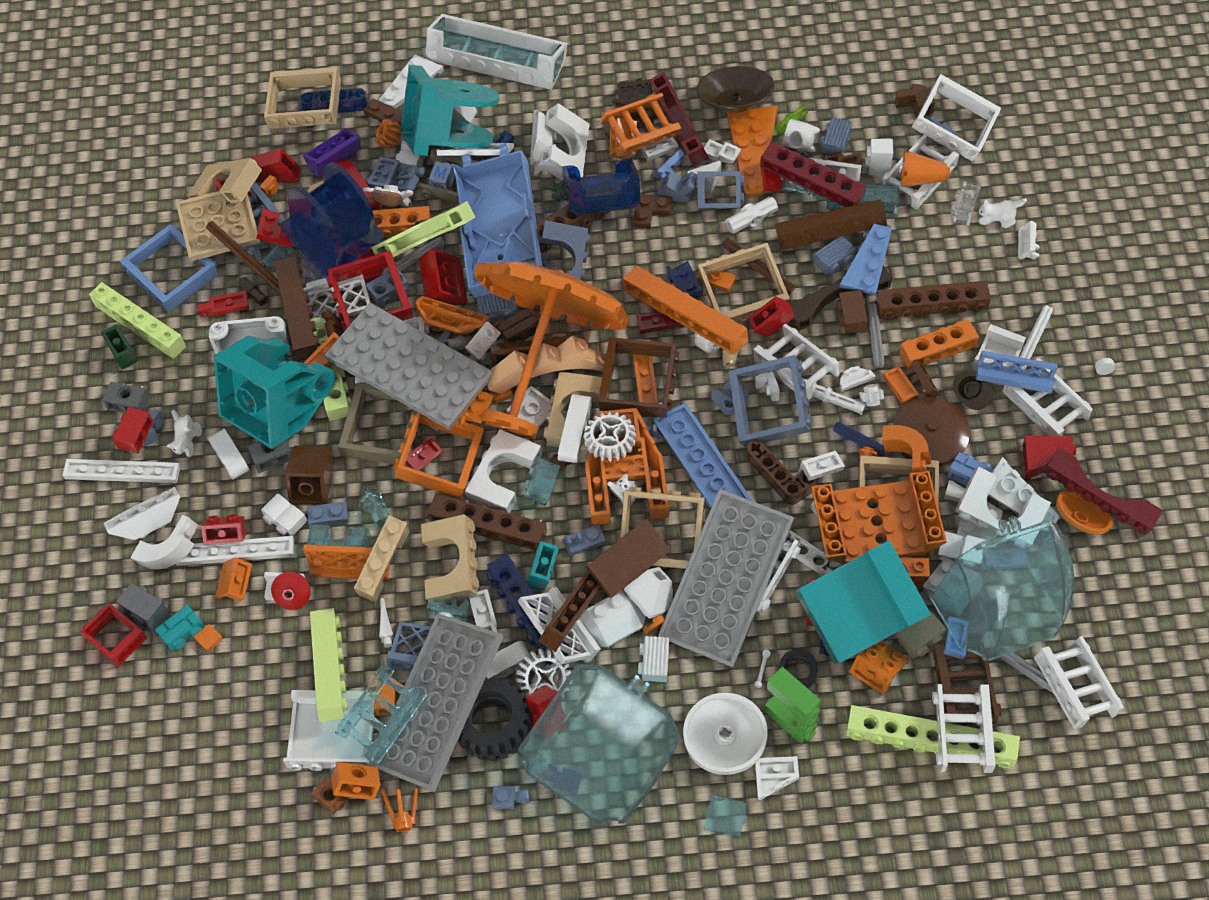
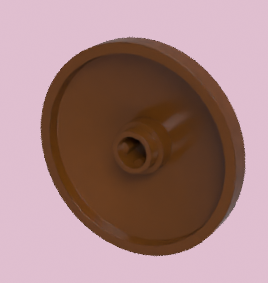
M922 397L906 403L897 412L893 425H902L918 431L928 444L931 460L939 461V467L954 462L959 452L963 454L970 438L969 423L963 412L951 402L941 398ZM900 452L905 458L912 459L911 455Z

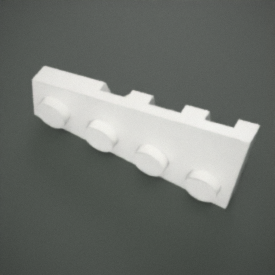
M1003 457L999 460L992 471L997 476L988 496L1019 515L1028 496L1031 494L1039 495L1020 477V474L1015 469L1013 470ZM1049 506L1039 527L1046 533L1051 532L1060 517L1051 506Z

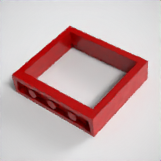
M391 251L327 270L329 278L326 280L329 288L333 287L334 291L331 292L334 303L338 302L339 306H336L338 316H343L344 320L341 321L344 331L352 323L337 282L388 267L402 308L389 311L388 313L402 321L413 318L412 309Z

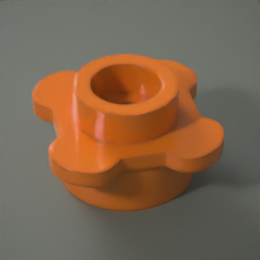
M864 446L863 449H858L859 458L860 456L877 457V452L874 451V448Z

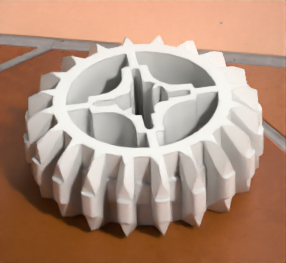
M610 411L608 415H604L601 412L600 417L594 416V421L589 420L588 426L585 427L584 440L589 453H593L595 458L600 456L602 461L608 458L611 462L612 458L619 460L620 455L626 457V452L631 453L632 447L635 445L636 433L634 425H631L630 419L626 420L625 415L619 417L618 412L615 415H612ZM601 431L599 438L595 439L594 437L597 432ZM624 433L625 438L621 442H619V438H621V435Z
M540 648L538 649V655L531 651L532 657L530 659L524 656L527 662L525 664L519 663V666L523 669L516 670V673L521 676L516 678V682L522 683L519 687L526 697L535 692L536 688L539 689L545 685L558 691L560 696L563 697L564 695L561 690L567 691L569 689L564 684L571 683V679L566 677L571 674V671L565 670L569 667V663L561 664L554 653L551 654V650L548 648L545 654ZM541 661L553 662L551 665L548 664L545 667H539L537 665V663ZM532 668L535 673V676L531 680L532 683L529 685L528 675ZM558 668L559 678L557 683L555 684L553 682V675L556 673L555 670ZM538 670L547 676V679L550 681L549 683L541 678Z

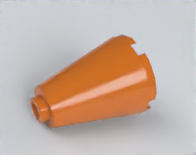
M904 151L900 182L902 187L945 182L946 178H949L950 167H947V163L910 151Z

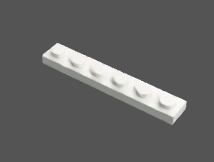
M66 459L62 476L64 479L177 483L180 465L179 463Z
M294 537L246 539L243 542L205 545L203 543H195L191 551L181 561L176 563V566L221 563L235 557L244 561L294 557Z

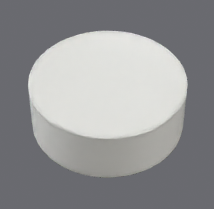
M1103 358L1095 363V369L1099 375H1107L1115 370V364L1112 359Z

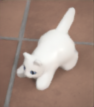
M1024 198L1015 202L1005 200L995 204H990L987 200H984V204L979 207V214L983 216L979 219V223L987 225L993 221H1000L1002 227L1009 228L1016 223L1017 208L1024 205L1027 199Z
M172 410L171 414L175 421V438L167 447L171 448L178 455L185 452L187 457H192L194 453L192 439L202 434V428L198 422H193L189 415L179 417V414Z
M625 474L617 482L612 483L609 481L607 485L609 490L623 504L624 491L629 490L630 487L643 485L645 479L632 481L628 480V475ZM631 497V506L637 497Z

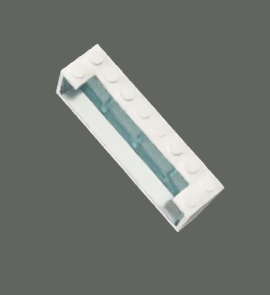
M441 14L427 28V60L550 90L553 89L566 59V42Z

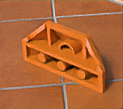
M424 296L415 301V306L426 325L435 328L438 332L448 331L455 337L461 335L464 337L490 320V316Z

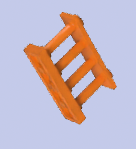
M662 93L657 95L651 94L640 101L603 112L599 123L602 124L609 121L620 141L618 148L615 150L618 157L675 137L681 130L679 123H669L658 104L663 97ZM652 106L663 126L661 129L657 130V128H654L644 110L645 108ZM631 113H639L648 130L647 134L643 135L639 132L630 115ZM617 117H624L634 135L633 139L625 138L616 121Z

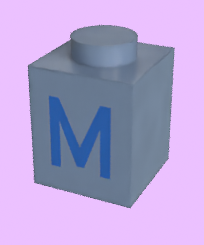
M435 162L429 177L430 185L449 190L455 176L452 165L447 162Z

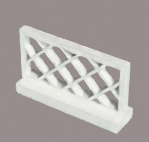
M363 275L337 282L339 289L345 292L342 298L344 304L349 307L347 309L348 316L360 314L366 306H356L359 299L365 301L367 305L370 303ZM327 278L306 283L307 287L304 288V292L308 291L310 298L308 306L313 304L320 306L316 313L313 312V318L321 317L320 314L324 308L336 313L338 316L336 306L332 308L327 305L333 299L331 292L334 291L333 287L329 288ZM362 285L359 294L352 291L354 287ZM349 294L356 297L352 303L345 301ZM319 296H327L323 303L316 300Z
M554 587L547 593L520 597L518 603L542 636L544 630L553 619L552 617L555 616L566 599L559 589ZM528 603L534 605L535 609L530 607ZM540 609L547 612L548 615H545L542 612H540ZM579 619L564 640L570 646L568 647L562 643L556 653L552 652L561 664L579 660L587 663L600 651V647ZM561 650L568 653V656L565 657Z

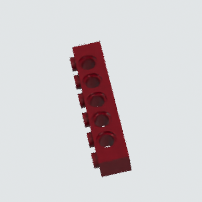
M771 141L761 156L760 167L843 207L860 204L865 196L866 186L861 182L854 181L842 173L839 174L827 166L820 165L813 159L801 156L796 151L784 148L781 144Z

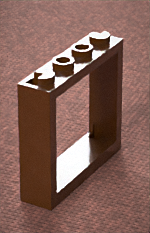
M609 337L598 399L599 411L637 408L640 415L667 418L668 411L672 409L670 394L674 395L675 383H672V380L677 377L675 362L679 363L680 352H676V344ZM617 353L669 358L662 404L609 399Z

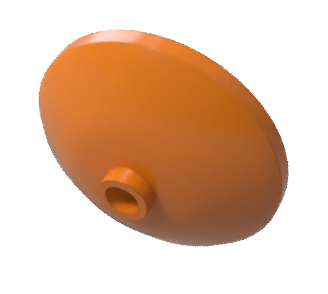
M1063 491L1057 497L1056 506L1058 512L1074 529L1087 534L1098 535L1108 532L1112 527L1113 520L1109 512L1100 510L1098 505L1093 502L1085 501L1075 491Z

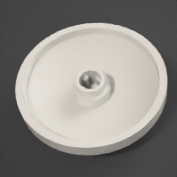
M716 693L701 699L689 711L683 728L684 744L690 757L701 768L715 774H736L753 766L762 756L767 743V724L760 709L749 699L733 693Z

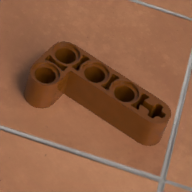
M753 440L748 443L746 455L748 462L787 504L795 505L812 493L811 487L816 486L817 479L810 480L811 483H805L804 481L809 480L804 471L793 477L761 441ZM794 491L796 494H790L789 492Z

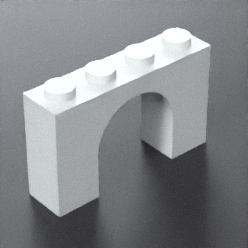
M558 103L547 110L545 125L558 132L565 139L569 147V155L551 145L541 152L539 166L571 186L583 178L589 123Z
M499 430L497 435L492 437L491 446L488 451L485 450L480 465L475 467L471 481L466 483L464 492L466 499L470 502L484 504L492 509H503L510 513L516 503L515 492L493 483L489 478L491 471L497 465L504 462H514L534 470L542 456L541 445Z
M977 467L964 490L955 512L959 513L958 516L966 521L971 519L977 522L976 525L982 529L988 530L989 528L995 531L994 534L1000 538L1006 539L1007 537L1013 540V544L1018 547L1030 546L1051 502L1031 494L1028 496L1016 520L1012 522L1000 521L991 515L987 507V496L997 475Z

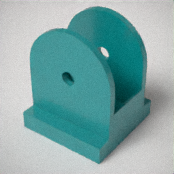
M409 65L401 120V135L413 155L427 156L429 145L462 148L490 146L493 143V134L474 124L452 121L454 105L468 107L495 106L499 103L500 95L491 88L471 82L430 78L423 66Z

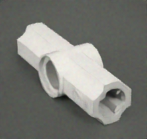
M768 197L754 205L752 203L745 205L739 213L725 220L728 231L734 234L749 225L751 227L759 225L763 218L778 211L776 200L773 197Z

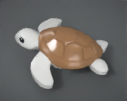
M384 185V189L381 187L363 188V191L370 193L374 200L383 206L397 207L402 205L403 207H409L411 205V200L408 198L413 196V191L411 190L400 192L398 191V186Z

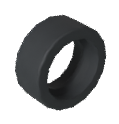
M794 649L785 653L780 660L779 669L781 667L786 669L787 664L793 660L806 662L810 667V674L806 679L798 681L806 688L811 687L818 673V664L814 656L802 649Z

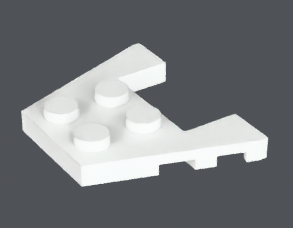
M949 480L944 499L959 502L965 488ZM987 502L991 515L1001 521L1003 511ZM960 518L957 535L987 540L985 548L994 547L997 537L994 534L995 531L989 528L988 530L982 529L976 525L977 522L971 519L966 521Z

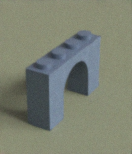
M545 220L541 243L565 248L571 254L574 262L573 269L568 274L583 280L585 269H582V264L586 263L588 252H585V246H588L590 241V235L587 234L588 228Z

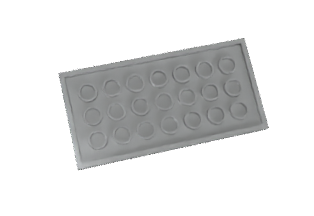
M369 303L325 354L326 360L448 430L453 427L493 376V371L372 303Z
M719 489L658 637H668L669 642L734 668L795 518Z
M438 613L370 760L369 766L378 767V770L435 792L504 636L500 633Z

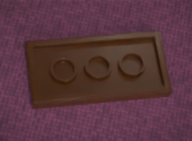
M645 519L588 564L586 568L611 599L665 556L671 549L649 521Z

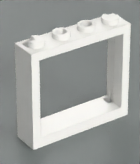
M940 74L930 90L912 128L973 162L980 153L1001 108ZM936 92L987 120L975 146L924 118Z

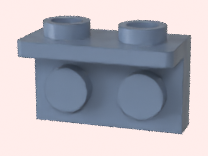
M379 157L377 163L373 166L371 176L367 179L368 187H381L384 189V185H391L400 167L399 160Z

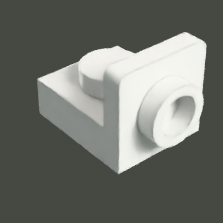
M774 372L755 376L756 389L764 387L766 395H770L771 401H778L780 390Z

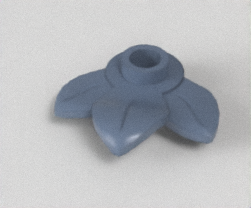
M730 382L726 383L721 391L712 390L711 399L720 406V410L727 415L734 414ZM744 389V390H743V391H744L745 404H746V402L748 401V398H749V391H748V389Z

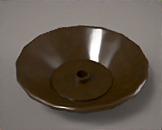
M732 66L721 68L705 75L700 79L696 91L698 98L705 104L729 113H740L755 107L769 98L773 93L775 84L773 78L763 70L754 67Z

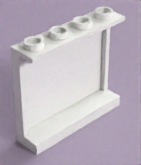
M292 690L293 708L287 758L283 759L286 767L294 771H299L302 768H310L313 771H321L322 768H327L334 771L337 762L369 766L375 720L374 691H346V693H343V698H347L348 710H344L345 719L320 722L317 713L315 690Z

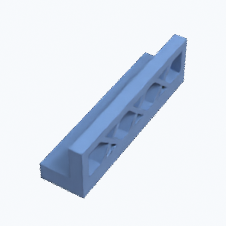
M982 351L976 365V380L1052 393L1053 378L1058 369V364ZM985 358L994 360V362L986 363L983 361ZM1011 362L1013 365L1003 366V363ZM1027 365V366H1031L1032 368H1031V369H1028V370H1025V369H1022L1021 367ZM1043 369L1051 370L1049 374L1040 372Z

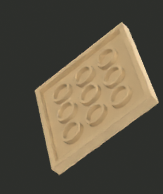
M219 191L175 202L190 261L231 251L206 229V225L210 221L217 224L242 248L261 243L259 239H256L258 230L248 193L242 202L230 203Z

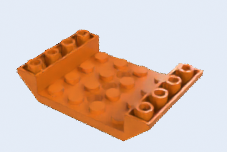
M929 471L910 473L908 481L835 491H833L831 484L811 487L827 560L844 565L881 545L876 542L875 539L877 537H883L886 541L890 540L899 558L924 555L947 542ZM869 502H875L878 505V507L872 509L868 507L867 504ZM878 519L882 522V525L874 526L871 521Z

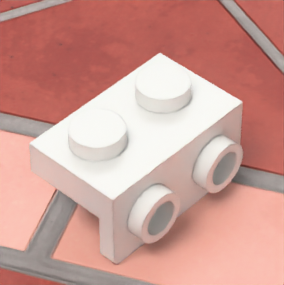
M489 322L484 323L465 347L471 354L468 358L475 362L478 361L480 363L487 354L485 352L491 349V345H495L498 342L496 339L501 334Z

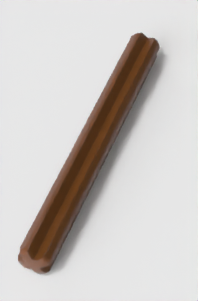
M726 238L722 242V246L732 254L740 249H744L730 238ZM759 259L746 263L774 283L768 266ZM781 276L787 293L791 294L795 289V285Z

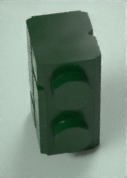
M118 324L101 332L121 369H125L138 361Z

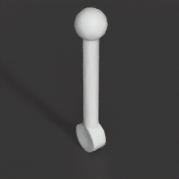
M764 650L762 653L763 661L758 679L754 683L757 689L762 687L761 680L765 665L771 654L769 650Z

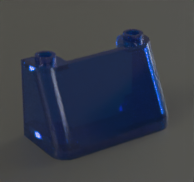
M632 158L619 160L615 165L614 174L580 177V171L576 166H562V176L570 211L575 215L633 209L640 203L639 173Z

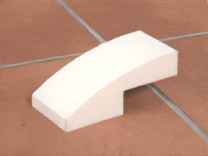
M709 139L704 147L709 159L724 163H734L741 152V148L725 142L722 145Z

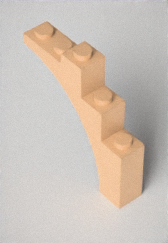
M571 336L557 348L543 343L530 379L542 374L567 369H588L603 372L606 355L588 348L585 340L575 336ZM514 351L491 369L493 376L487 383L488 390L503 394L510 388L518 385L528 355Z

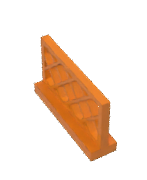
M305 544L303 547L310 566V577L345 579L359 578L373 549L371 547ZM391 561L386 569L383 580H389Z

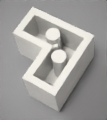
M944 531L947 542L937 548L935 556H939L941 561L945 557L958 561L960 565L967 568L981 564L987 540Z

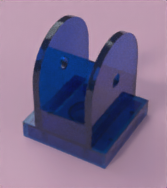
M329 163L324 166L323 183L311 192H307L298 186L289 190L288 204L290 217L280 223L281 231L326 279L329 278L328 269L353 262L383 240V232L374 224V213L368 198L356 180L340 165Z

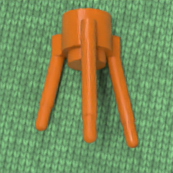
M418 788L414 789L411 815H409V812L403 811L400 789L396 790L399 810L396 813V817L385 789H381L392 820V827L396 828V832L412 830V825L416 824L415 814Z

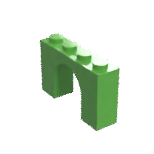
M781 667L768 680L767 689L774 696L765 704L764 712L802 745L806 740L809 742L816 734L815 729L818 726L817 721L819 719L818 713L821 710L819 709L821 700L784 667Z

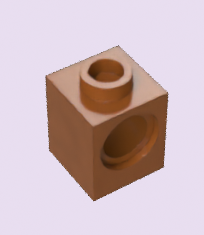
M325 777L312 791V795L318 803L334 815L336 811H340L345 806L348 798L335 796L333 800H326L328 795L333 794L332 782Z

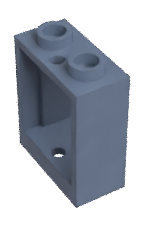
M697 171V207L741 208V203H744V193H741V185H744V175H741V171ZM736 176V202L705 203V177Z

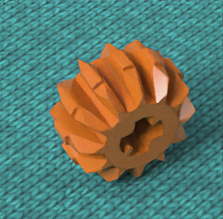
M384 119L379 124V128H377L375 142L382 148L393 149L400 139L402 127L397 121Z

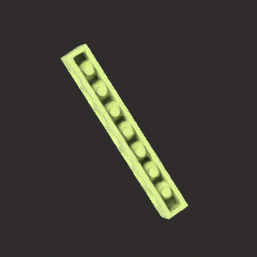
M851 705L846 736H850L854 740H871L875 744H892L896 748H913L917 752L929 751L935 754L939 752L937 721ZM870 723L874 728L867 729L864 724ZM945 723V734H978L980 732V729ZM891 727L895 732L888 733L885 728ZM912 731L916 736L909 737L906 732ZM993 732L994 747L1000 750V753H995V764L1002 768L1014 767L1018 759L1020 736ZM933 735L937 738V740L931 741L927 738V736ZM946 742L947 754H979L982 752V746L978 745L979 749H973L969 745L970 743L952 745Z

